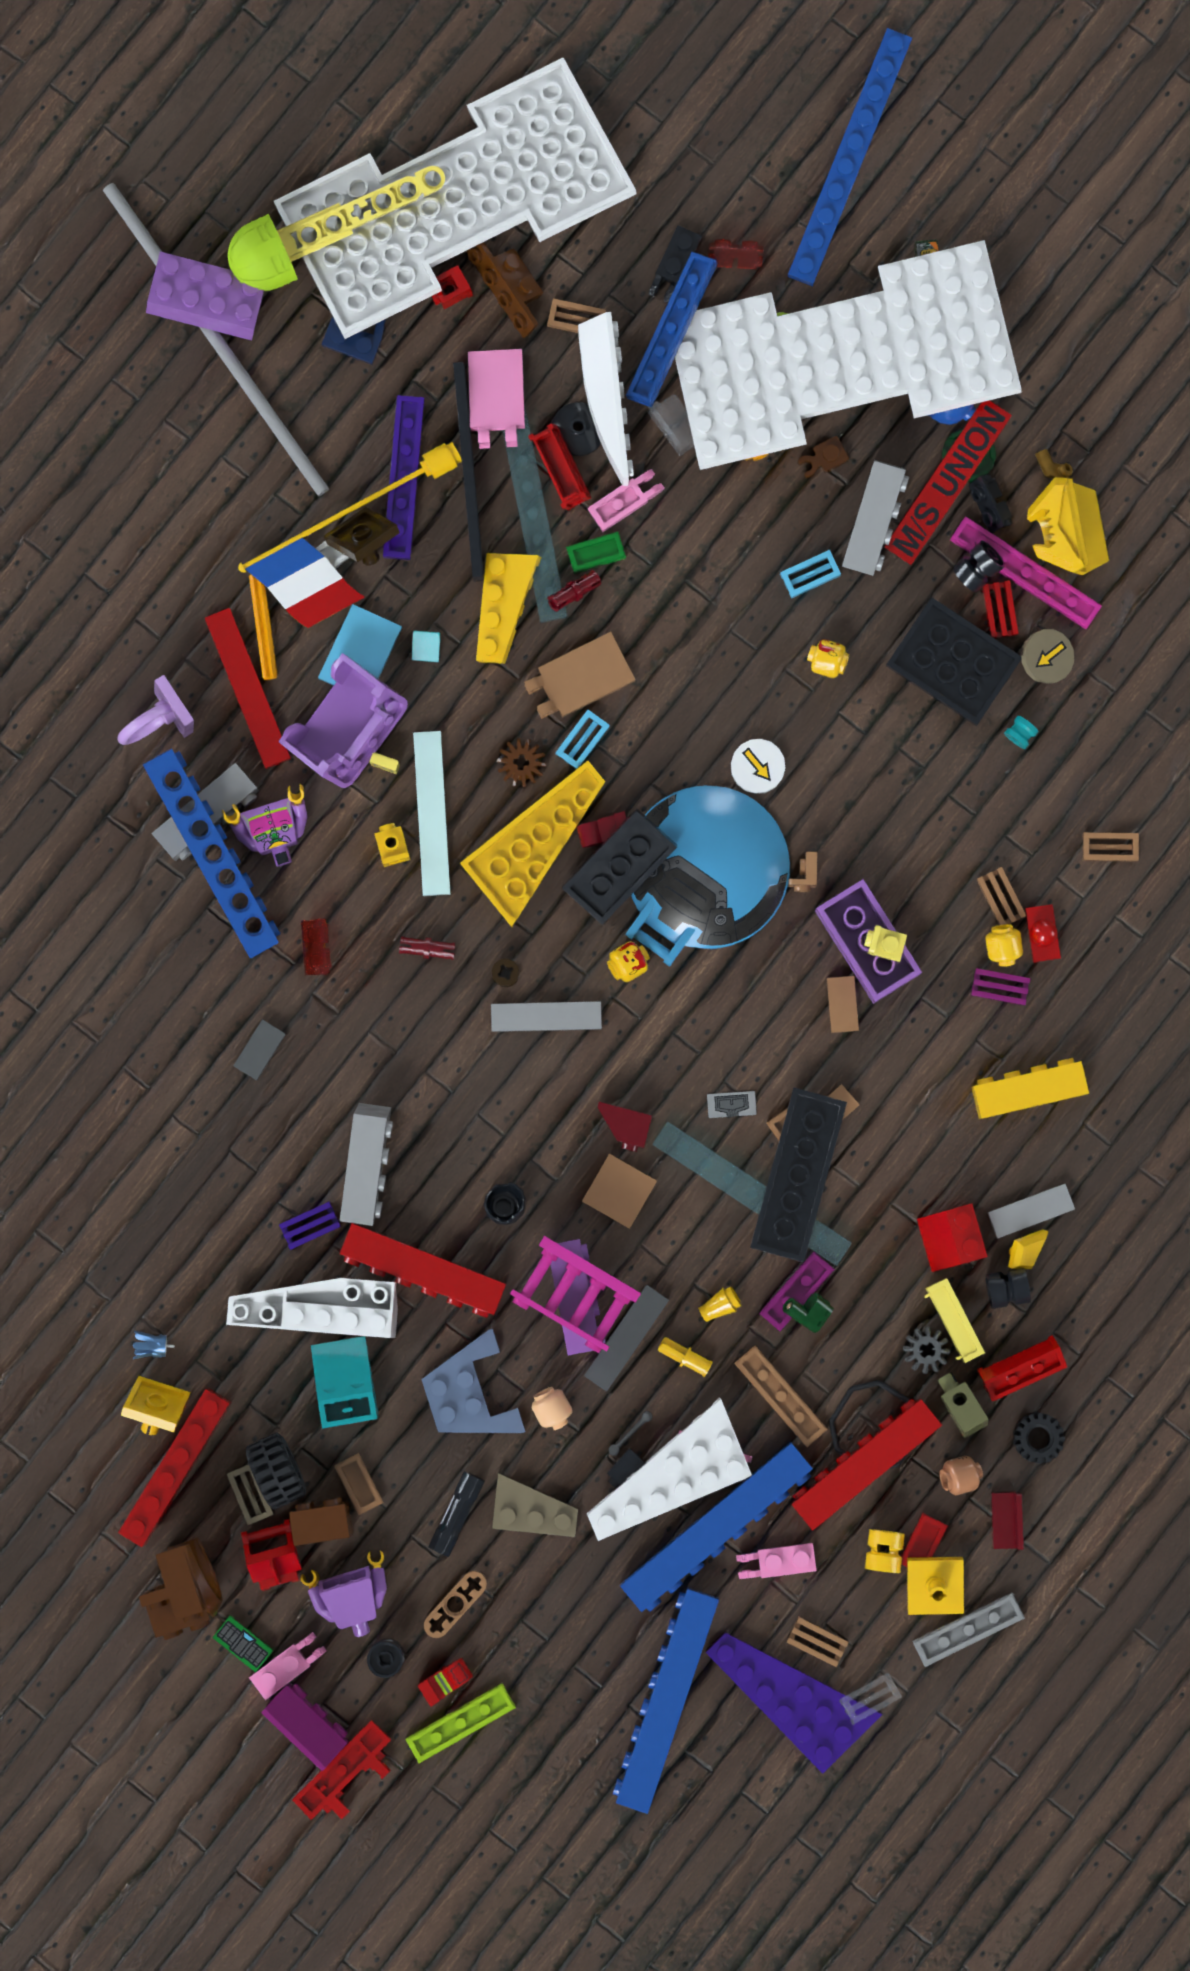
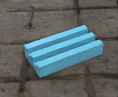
M828 550L780 572V576L784 580L792 599L840 577L841 572L831 551ZM825 559L829 561V563L795 579L790 580L788 577ZM832 568V573L794 590V585Z
M587 710L555 754L577 770L609 729L610 725L590 710ZM588 719H592L593 722L568 755L564 753ZM599 724L601 729L578 760L575 761L573 757Z

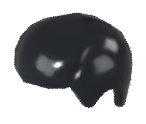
M513 1182L496 1184L487 1193L484 1200L487 1217L499 1225L515 1223L523 1216L526 1207L523 1190Z

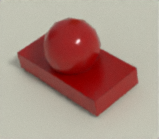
M1053 904L1025 908L1033 963L1061 959Z

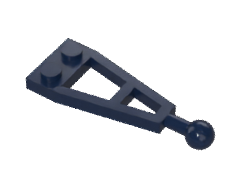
M332 317L321 345L373 365L383 340L386 319L376 323L374 335L360 331L344 339L337 323Z

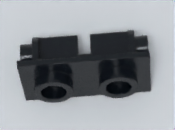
M990 474L984 477L982 475L968 485L971 490V496L981 511L983 522L992 534L1001 527L1006 528L1013 524L1011 520L1013 516L1006 502L996 503L995 499L1003 496L995 478H992Z

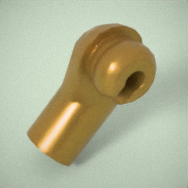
M1048 449L1035 454L1042 472L1047 478H1069L1072 475L1073 469L1071 465L1053 462Z

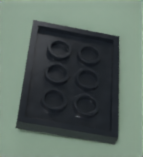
M931 597L886 664V667L977 726L1022 658L1019 654Z

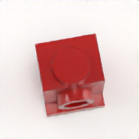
M458 265L436 277L442 291L431 296L436 306L441 303L445 310L459 301L473 296L471 288ZM448 288L455 290L448 295L445 294V290Z

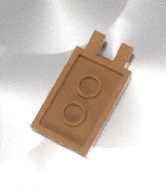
M609 632L538 667L540 676L524 682V686L529 695L544 688L550 701L537 706L541 719L557 711L560 712L563 718L634 683L635 678L614 636Z

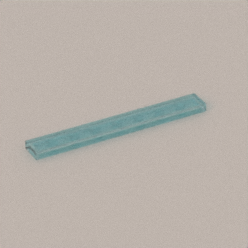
M524 406L525 429H517L518 447H507L505 430H502L526 552L527 555H539L541 557L539 566H536L533 575V588L540 623L567 618L565 607L555 612L550 607L549 600L547 599L548 596L562 588L533 442L528 437L531 432L526 407Z
M667 1121L652 1145L759 1215L766 1186ZM815 1219L808 1248L837 1266L852 1243Z

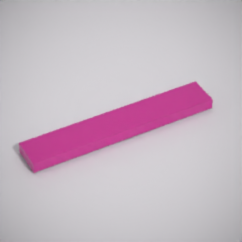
M965 516L950 541L968 553L981 540L989 543L999 553L1005 563V567L999 572L1000 574L1084 629L1088 628L1102 605Z

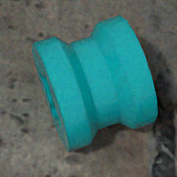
M1017 715L1014 719V725L1011 728H1007L1004 734L1015 745L1026 749L1029 745V739L1035 737L1039 731L1028 720Z

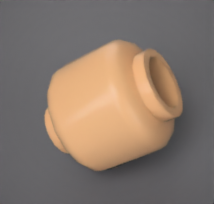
M548 1387L534 1396L535 1400L532 1403V1410L542 1427H553L554 1430H557L568 1424L567 1418L572 1414V1407L562 1390H554L553 1387Z

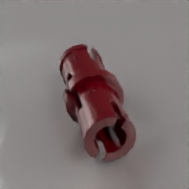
M591 570L575 581L570 580L561 590L548 596V603L555 612H558L569 603L580 601L587 592L599 587L601 579L594 570Z
M401 936L400 943L409 944L411 947L400 946L399 954L422 955L424 959L438 957L454 960L455 953L444 952V949L455 950L456 943L432 941V938L428 937L422 940Z

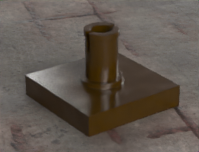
M365 507L325 534L324 538L330 547L356 562L362 560L363 564L370 566L376 564L380 559L376 549L400 532L397 524Z

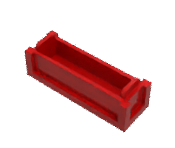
M551 423L547 425L548 428L538 434L532 433L528 437L530 441L535 443L562 501L560 504L562 509L570 510L592 497L558 425Z
M1051 1335L1047 1340L984 1369L981 1367L977 1371L985 1384V1391L993 1402L1067 1368V1364L1060 1346L1053 1335Z

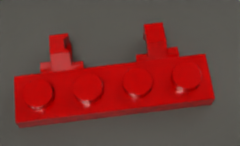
M371 1720L292 1801L310 1820L322 1809L327 1814L333 1810L341 1819L345 1818L351 1812V1809L346 1808L343 1800L340 1799L344 1794L341 1790L362 1769L366 1772L371 1768L381 1776V1780L384 1779L391 1770L382 1761L386 1755L381 1750L392 1739Z

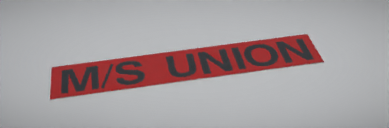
M990 400L981 402L891 536L889 545H885L884 548L912 565L1011 418V414Z

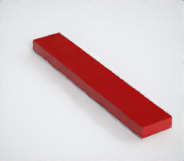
M227 608L205 617L265 769L290 760L291 757L287 748L279 743L282 737L231 609Z

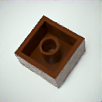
M341 1497L325 1499L323 1505L314 1506V1501L298 1503L295 1505V1509L289 1512L294 1546L349 1538L353 1535L349 1502H342Z

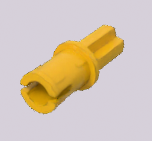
M667 1337L661 1341L658 1347L659 1352L679 1362V1366L682 1367L684 1365L703 1377L706 1376L713 1363L711 1360L709 1361L691 1351V1347L687 1349Z

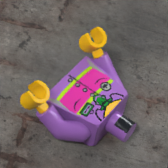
M301 784L299 785V794H293L289 786L288 798L243 813H239L237 806L232 804L235 812L231 816L226 815L225 811L222 810L224 820L230 823V827L238 841L253 852L259 851L261 855L272 853L276 867L292 862L288 847L297 845L298 838L304 834L308 816L303 799L304 787Z

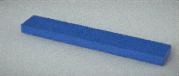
M691 252L626 393L627 399L652 408L718 263L715 259Z

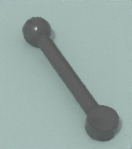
M649 1411L643 1412L642 1418L616 1445L613 1444L609 1447V1453L613 1456L617 1455L623 1444L645 1422L652 1420V1413Z

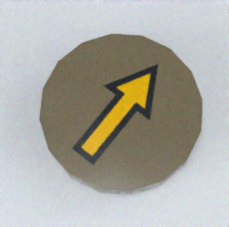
M1043 629L1031 634L1024 642L1022 648L1024 649L1023 656H1021L1022 664L1026 673L1033 680L1039 683L1053 684L1066 678L1071 672L1074 664V649L1070 640L1063 633L1054 629Z

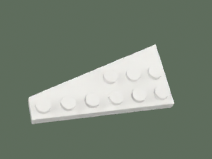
M719 1397L710 1408L695 1418L680 1434L678 1433L647 1460L639 1470L632 1473L623 1484L608 1494L587 1513L598 1541L752 1476L721 1398Z

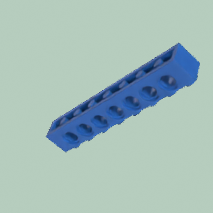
M171 748L143 763L142 765L249 958L278 944L279 942L276 938L280 935L278 928L273 920L267 922L263 914L267 909L260 896L254 898L250 888L254 887L247 872L241 874L236 866L240 863V860L233 848L228 850L223 840L227 839V836L221 825L214 826L209 817L214 813L207 800L201 802L196 792L201 789L194 776L187 777L183 770V767L187 766L180 751L174 753ZM169 772L180 774L181 782L178 786L169 787L166 785L165 777ZM184 796H190L194 800L193 809L187 812L182 811L178 805L179 800ZM198 820L205 821L208 826L207 832L201 836L195 835L192 832V825ZM212 844L218 845L221 849L219 858L215 860L208 859L205 855L206 848ZM223 869H231L234 872V879L231 883L224 884L219 881V873ZM237 893H244L247 896V904L242 908H237L232 904V898ZM250 917H257L261 921L260 928L255 932H250L245 927V923Z

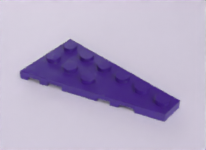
M726 1632L706 1651L707 1655L822 1774L882 1716L880 1712L863 1705L857 1700L840 1693L832 1687L792 1668Z

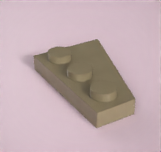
M498 1473L492 1529L575 1537L578 1508Z

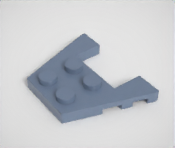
M493 1329L486 1331L421 1379L438 1432H526L518 1408L494 1416L489 1414L473 1361L500 1353Z

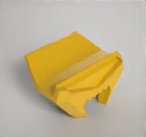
M1054 477L1028 508L1027 519L1030 522L1035 520L1039 522L1044 537V544H1034L1032 546L1038 558L1072 573L1084 575L1109 561L1097 494L1093 489L1074 483L1073 479Z

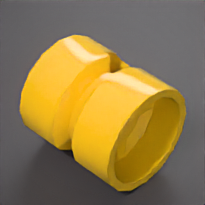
M869 1529L867 1545L871 1547V1551L866 1553L865 1569L900 1573L902 1557L898 1553L903 1550L905 1534ZM881 1545H889V1552L880 1551Z

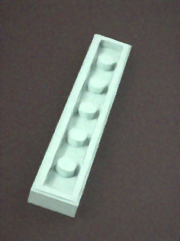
M441 731L414 732L423 896L451 895Z

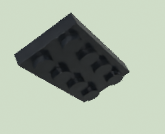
M636 809L566 881L562 889L603 925L677 848V844L639 809Z

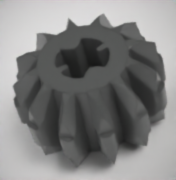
M928 1326L924 1329V1336H922L918 1328L914 1329L917 1339L915 1340L909 1335L906 1337L907 1341L913 1343L912 1347L903 1346V1351H912L911 1355L904 1358L905 1361L916 1360L912 1365L913 1370H917L920 1364L923 1363L922 1373L924 1374L928 1373V1364L931 1365L934 1372L939 1371L936 1361L943 1365L947 1363L944 1358L940 1357L941 1353L950 1354V1349H941L942 1345L948 1343V1339L943 1338L937 1341L941 1334L940 1330H936L932 1337H930L931 1328ZM930 1343L933 1346L930 1348V1350H933V1354L922 1357L920 1353L923 1351L919 1350L920 1346Z

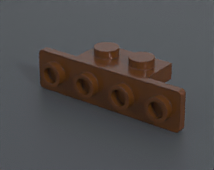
M482 242L466 250L465 252L469 260L475 265L485 284L489 286L499 305L513 322L514 327L523 338L528 337L537 327L538 322L526 304L538 299L544 292L513 248L494 257L485 243Z

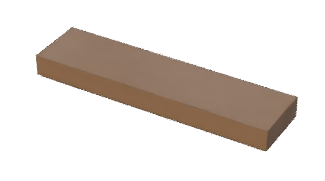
M755 1345L734 1363L806 1447L828 1430Z

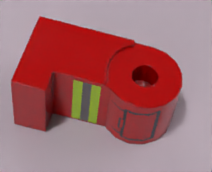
M461 1657L422 1680L417 1686L430 1707H432L442 1698L469 1681L473 1674Z

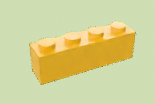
M1069 1058L1057 1061L1058 1067L1050 1069L1047 1068V1064L1031 1067V1073L1021 1075L1020 1070L1005 1073V1079L994 1081L993 1076L977 1080L978 1085L971 1088L979 1119L1089 1094L1082 1061L1074 1063V1059Z

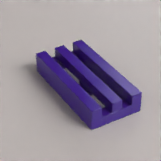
M330 1202L279 1224L290 1250L341 1227ZM327 1209L329 1214L290 1232L288 1231L287 1227ZM330 1219L332 1220V1225L293 1242L291 1237Z

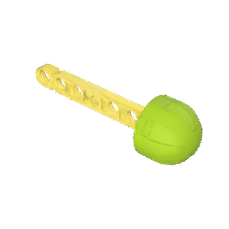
M428 166L415 172L414 176H406L342 206L340 203H337L279 230H276L269 214L244 225L233 236L228 249L230 269L242 284L244 282L251 287L258 288V290L270 291L283 287L292 281L298 280L291 263L292 261L352 235L353 229L417 201L422 194L426 197L439 191L445 183V174L438 166ZM431 171L437 172L441 177L440 183L434 187L429 186L425 181L426 174ZM407 182L412 183L416 187L415 195L410 198L404 197L400 192L401 186ZM380 194H387L391 198V205L386 209H381L376 205L375 200ZM371 199L372 208L377 212L376 214L371 215V210L363 213L364 218L361 220L357 216L352 217L351 214L354 212V206L358 205L360 209L368 206L366 200ZM337 216L340 218L342 226L338 231H330L326 227V221L329 217ZM308 227L315 229L317 232V238L310 243L305 242L301 237L302 231ZM295 232L297 233L299 243L303 246L297 249L296 241L291 235Z

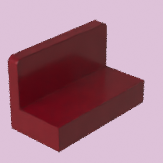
M991 1493L993 1549L1024 1550L1022 1493Z

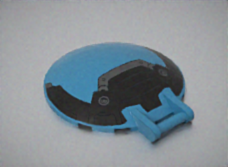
M704 785L674 792L656 803L645 814L648 819L677 844V848L631 895L640 914L625 935L631 940L635 938L663 958V963L670 967L685 946L704 949L732 946L752 937L768 924L784 899L790 875V860L783 833L774 818L763 806L739 791L726 787ZM644 923L675 944L670 951L640 929Z

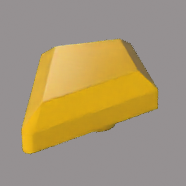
M1042 1229L1014 1240L1013 1246L1009 1249L1010 1260L1008 1267L1012 1269H1032L1047 1238L1048 1231Z

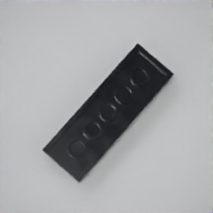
M793 1088L750 1248L804 1262L847 1102Z

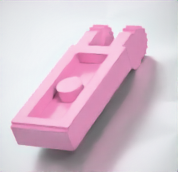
M652 469L636 479H630L628 486L621 485L588 508L589 513L602 532L648 503V500L665 489L662 483L654 485L645 493L639 488V486L650 481L655 476Z
M813 1543L757 1550L758 1552L736 1555L737 1562H749L750 1560L759 1559L760 1569L742 1570V1572L738 1573L739 1579L760 1576L761 1578L816 1571Z
M313 1632L299 1643L291 1645L249 1677L265 1700L308 1669L312 1662L327 1651L324 1646L319 1647L308 1658H305L301 1653L300 1649L311 1644L316 1638Z

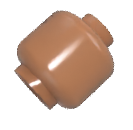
M962 1456L946 1461L939 1475L941 1484L946 1491H950L953 1495H961L974 1491L979 1487L980 1479L983 1478V1471L978 1462L975 1463L969 1456Z

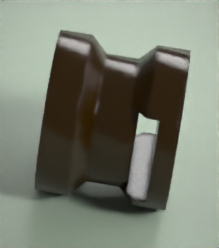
M501 959L494 964L492 976L497 985L507 988L517 983L520 972L514 961Z

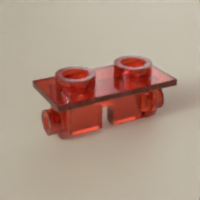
M715 239V243H709V250H714V253H709L708 257L717 261V267L732 268L733 258H738V268L756 270L757 267H762L763 256H758V253H763V246H758L756 241H742V245L731 244V240Z
M325 918L301 921L305 975H328L330 968H332L330 948L325 947V943H329V924H326Z

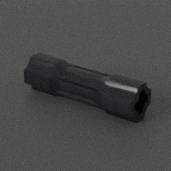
M466 1471L463 1472L453 1498L428 1548L444 1556H450L463 1524L485 1480Z

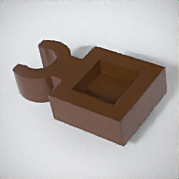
M836 435L813 447L812 451L815 456L806 455L798 460V465L809 463L812 466V469L804 474L805 478H810L815 475L818 468L821 467L824 473H827L849 462V457Z

